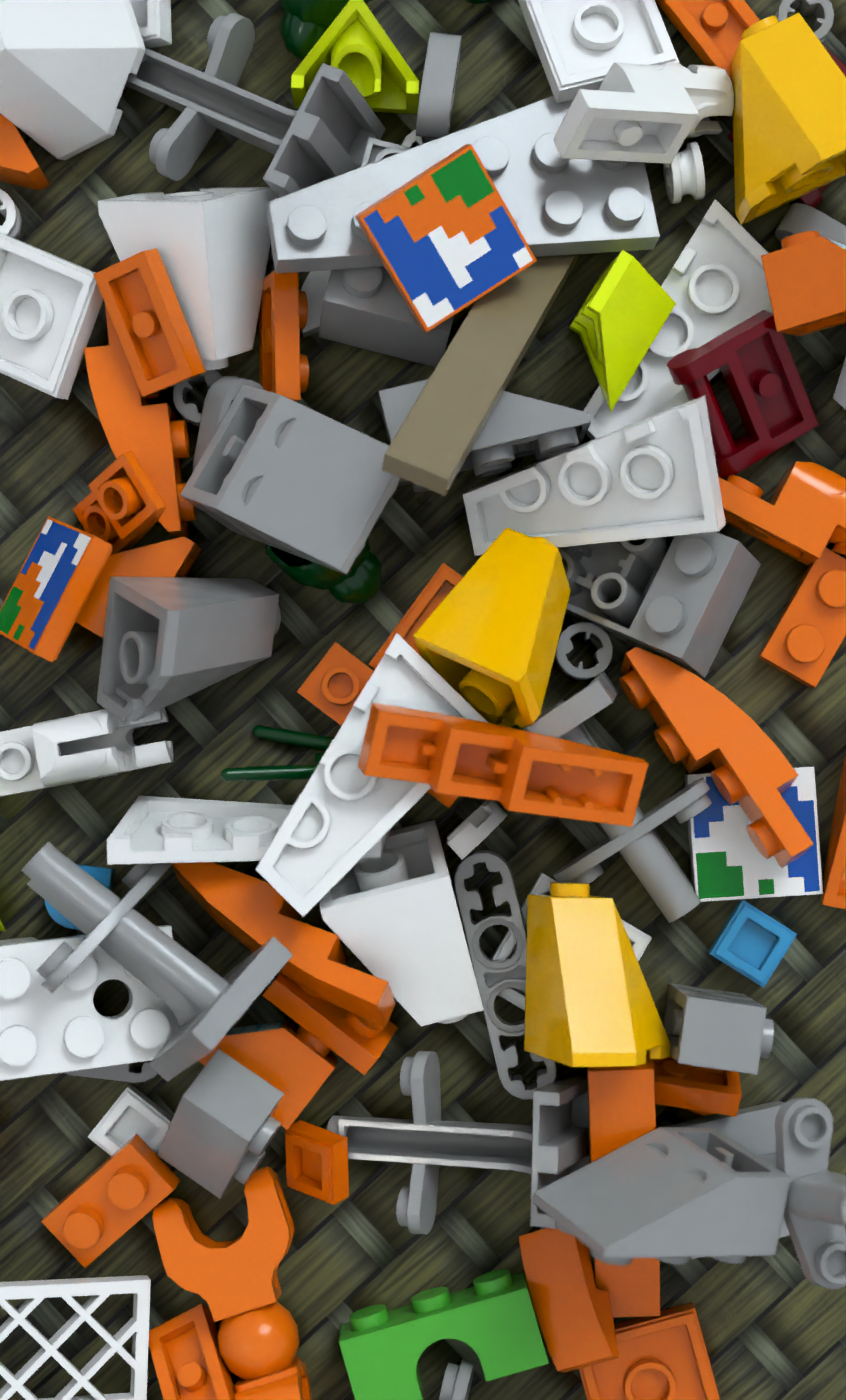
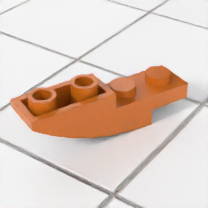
M105 305L109 345L84 348L89 384L99 420L116 459L123 453L132 450L165 504V510L158 521L174 538L182 536L188 538L187 521L197 520V508L180 496L186 483H182L180 459L190 458V443L186 420H176L175 413L168 403L149 405L148 399L158 398V393L145 397L141 396Z
M638 647L625 653L621 667L624 676L619 678L620 685L628 700L638 711L646 707L659 727V729L654 731V736L669 761L673 764L681 761L689 774L712 762L716 768L711 771V777L715 786L729 804L732 805L738 801L751 821V824L746 827L747 832L761 855L766 859L774 856L781 868L803 856L813 845V842L780 794L792 785L798 777V773L776 744L728 697L697 675L668 659Z

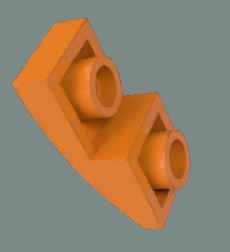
M131 450L120 455L88 485L92 492L77 504L73 511L85 532L113 545L111 554L130 550L155 525L166 506Z
M544 1228L518 1236L533 1308L556 1370L565 1373L619 1358L609 1292L595 1288L589 1247L574 1235L562 1232L558 1228Z

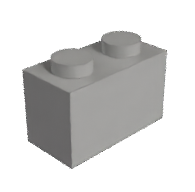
M669 983L663 1026L670 1041V1056L679 1064L757 1075L760 1058L768 1059L771 1053L774 1036L773 1020L765 1018L766 1007L745 994Z
M218 1049L182 1096L157 1156L221 1199L234 1179L245 1185L266 1154L264 1150L281 1126V1122L272 1116L284 1093Z

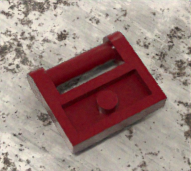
M762 310L699 348L689 349L677 354L667 364L674 383L683 386L689 401L705 395L717 472L720 478L729 477V475H734L819 425L783 333L777 332L774 316L771 312ZM719 367L722 370L748 433L747 436L735 442L707 378V374Z

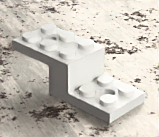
M157 926L173 939L172 926ZM87 935L37 940L32 936L0 940V1081L151 1061L179 1029V1023L173 1011L161 998L100 946H97L53 993L42 986L45 979L36 970L64 941L71 948L75 949ZM116 979L122 981L127 987L129 1002L120 1014L112 1017L103 1016L94 1007L93 996L95 990L101 983Z

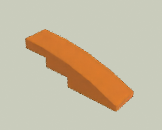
M372 703L358 767L366 776L429 784L435 793L499 801L507 811L632 827L648 763L644 759L512 727L440 713Z
M214 862L172 863L171 867L180 884L224 930L251 952L256 951L272 937H275L293 954L279 971L281 974L320 998L386 1027L396 1004L389 982L345 966L347 958L338 935L298 921L299 913L266 881Z
M646 1061V1064L638 1066L587 1067L589 1163H592L656 1129L653 1061ZM594 1258L595 1288L609 1292L613 1318L660 1316V1260L655 1258H632L631 1264L620 1266L607 1264Z

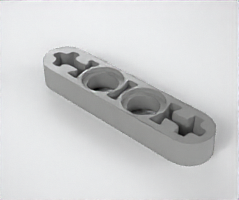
M476 851L467 855L459 864L455 874V891L499 1078L503 1087L512 1096L523 1100L533 1099L534 1090L555 1081L556 1061L530 1053L533 1061H544L546 1068L537 1071V1082L526 1084L521 1074L512 1075L509 1068L518 1065L519 1057L516 1040L504 1046L500 1035L521 1036L525 1034V1019L518 1023H509L497 1015L494 1007L496 996L502 990L518 988L525 992L527 933L513 873L508 862L500 854L492 851ZM485 862L489 872L499 871L502 876V881L497 882L493 886L492 893L495 906H500L507 901L510 904L512 913H491L478 921H474L471 909L483 910L484 903L479 888L468 889L466 879L474 875L475 864ZM492 925L506 926L516 936L517 948L505 960L488 958L480 947L481 934Z

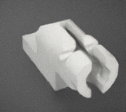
M613 62L599 90H578L553 141L561 158L671 164L686 138H696L703 134H719L723 131L718 121H711L709 117L732 116L734 109L733 84L726 70L717 66L692 64L686 68L680 63L669 62L664 66Z
M165 708L140 720L123 722L108 710L103 709L38 722L32 726L1 731L0 797L118 775L117 773L173 762L172 741H160L136 746L132 737L135 729L169 722Z

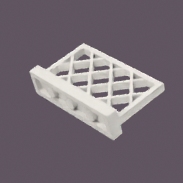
M147 1275L0 1282V1306L10 1315L0 1326V1343L20 1324L42 1346L15 1375L0 1362V1375L7 1381L0 1390V1400H8L16 1391L25 1398L23 1400H147L151 1279ZM134 1293L133 1316L112 1336L91 1314L109 1295ZM73 1296L91 1297L81 1305ZM62 1297L76 1313L48 1340L26 1317L44 1298ZM26 1299L18 1309L8 1301ZM86 1321L107 1343L79 1371L58 1348ZM131 1336L132 1355L122 1346ZM117 1352L131 1366L130 1392L102 1394L89 1380ZM52 1356L73 1379L55 1397L37 1398L24 1383ZM82 1387L91 1394L74 1396Z

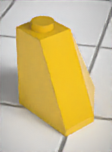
M800 13L780 22L776 16H769L751 25L742 33L743 39L740 40L731 61V78L734 90L735 214L741 225L846 175V77Z
M506 527L413 635L421 657L488 723L507 727L517 724L522 729L532 725L541 714L571 592L559 549L543 537H530Z
M551 882L550 895L528 894L524 1051L571 1067L638 1066L646 1064V1054H650V1059L670 1057V1041L613 898L589 895V883Z

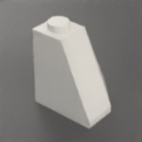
M0 0V114L57 159L65 161L115 135L123 113L117 106L129 73L137 75L146 51L130 0Z
M216 187L199 189L200 191L164 194V192L138 193L98 201L99 216L120 261L145 250L158 249L205 370L228 367V357L253 350L263 290V279L265 278L271 242L267 209L269 201L277 199L276 193L270 187Z
M431 820L389 831V837L381 858H371L369 861L356 863L319 901L323 921L339 936L343 943L375 977L389 982L393 997L420 1026L437 1022L441 1024L458 1022L468 1014L480 1012L484 1009L436 821Z

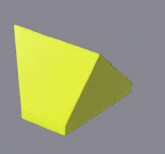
M349 0L291 75V91L295 108L300 107L322 63L346 72L373 112L418 113L420 97L419 80L363 0Z
M624 250L617 255L599 276L569 326L571 330L580 335L610 413L676 305L674 300L644 267Z

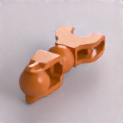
M268 1166L257 1169L245 1184L244 1193L247 1201L248 1225L243 1235L234 1241H216L204 1235L193 1217L189 1204L183 1201V1199L170 1197L162 1200L154 1207L152 1219L164 1269L167 1276L184 1290L199 1294L208 1303L214 1322L221 1320L217 1334L219 1354L226 1367L239 1377L234 1385L236 1391L234 1400H312L306 1364L302 1362L301 1357L295 1358L299 1346L298 1326L291 1313L277 1302L282 1295L278 1278L279 1265L288 1253L295 1233L294 1219L277 1173Z

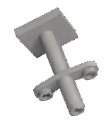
M237 13L219 16L211 24L207 36V46L211 53L205 72L145 48L146 51L137 75L129 73L125 84L126 87L182 112L169 129L162 128L157 131L149 147L151 163L156 165V169L161 175L174 181L181 180L189 173L217 128L275 155L263 180L278 197L360 168L368 137L380 140L386 130L346 72L322 63L298 111L286 108L237 87L255 40V29L252 21Z
M604 671L595 677L586 688L565 702L563 699L542 712L532 725L522 730L598 748L583 722L613 703L619 692ZM700 778L682 788L646 814H643L637 806L632 827L599 823L608 835V838L563 865L553 874L557 882L590 884L604 873L599 863L619 851L668 923L681 918L698 906L701 901L695 894L694 887L654 828L672 816H675L681 824L705 810L712 804L706 794L710 787L704 778Z
M48 841L21 871L31 879L27 883L30 888L87 936L75 949L71 948L64 941L36 970L45 979L42 986L53 993L97 946H100L170 1007L178 1020L179 1029L149 1063L167 1082L210 1053L293 956L275 937H272L222 978L133 909L138 901L171 867L172 863L136 864L121 880L130 888L121 899Z
M418 1051L415 1057L407 1056L403 1060L400 1071L401 1092L404 1096H411L413 1119L333 1115L328 1122L326 1130L348 1138V1159L413 1163L410 1187L404 1186L401 1188L396 1206L398 1224L408 1227L411 1234L427 1235L433 1227L437 1209L440 1165L513 1170L532 1175L530 1226L556 1229V1221L532 1203L534 1192L590 1164L587 1075L569 1074L534 1090L533 1125L441 1121L439 1058L434 1051Z
M798 1097L786 1103L773 1101L738 1109L737 1117L716 1114L664 1126L715 1128L789 1175L791 1182L779 1238L791 1237L802 1272L812 1284L827 1289H839L846 1286V1230L844 1228L846 1227V1175L828 1171L833 1117L824 1103L812 1098Z

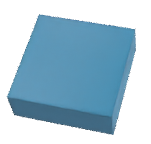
M739 899L707 953L764 988L797 933L746 901Z

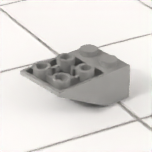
M368 137L360 167L411 148ZM385 267L331 270L322 304L318 337L437 367L445 353L454 315L429 332L422 331Z
M429 379L379 391L381 414L389 446ZM504 391L459 472L474 469L476 478L487 477L511 470V461L517 458L535 454L537 462L569 450L573 446L582 443L591 424L589 412ZM400 478L398 486L411 484L412 482ZM412 483L414 492L429 491L427 488Z
M243 384L180 496L232 532L347 575L356 557L363 550L366 539L386 503L396 491L400 477L382 470L384 454L389 445L282 395Z
M717 532L558 548L571 590L566 613L584 622L593 623L601 627L606 633L634 647L668 659L704 678L761 565L740 541Z
M658 1127L534 1192L532 1203L556 1221L555 1226L559 1230L574 1235L591 1249L590 1254L595 1259L607 1264L623 1266L631 1264L632 1258H655L662 1262L682 1265L687 1264L690 1257H712L722 1262L739 1264L745 1261L746 1256H775L791 1177L715 1128Z

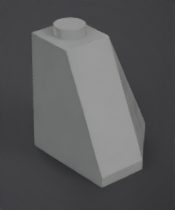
M110 576L97 703L123 722L137 721L271 657L274 635L278 632L281 622V612L278 605L279 594L250 578Z

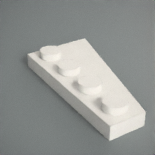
M716 199L661 286L674 300L676 305L611 413L600 385L585 407L584 411L589 412L591 419L586 435L591 440L689 402L683 386L674 383L667 367L668 362L679 353L699 348L762 310L773 313L761 256L768 254V252ZM720 367L707 374L709 382L721 371Z
M705 395L471 488L463 494L475 556L483 555L506 527L530 537H543L559 548L718 532L726 525Z
M396 633L337 735L332 740L319 765L255 869L302 917L431 788L426 783L366 776L361 772L358 763L372 703L487 722L398 633Z
M139 795L107 839V865L261 861L294 805ZM389 831L357 863L369 861L371 858H381L389 837Z

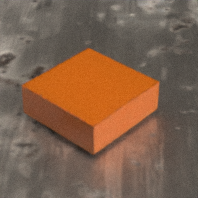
M302 1120L293 1123L288 1130L285 1129L287 1187L332 1205L348 1198V1138Z

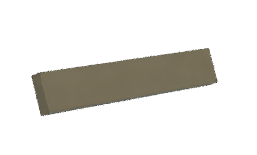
M581 254L535 257L537 262L475 301L385 452L382 465L383 471L443 496L446 495Z

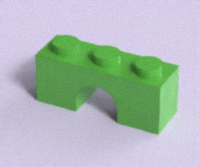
M508 1269L494 1270L476 1277L473 1280L474 1287L450 1294L447 1287H436L414 1295L411 1298L412 1304L387 1311L386 1305L379 1304L365 1307L352 1313L349 1316L350 1322L341 1325L339 1345L354 1399L423 1400V1379L418 1360L429 1345L443 1339H456L469 1345L479 1357L486 1382L549 1364L525 1273L511 1276Z

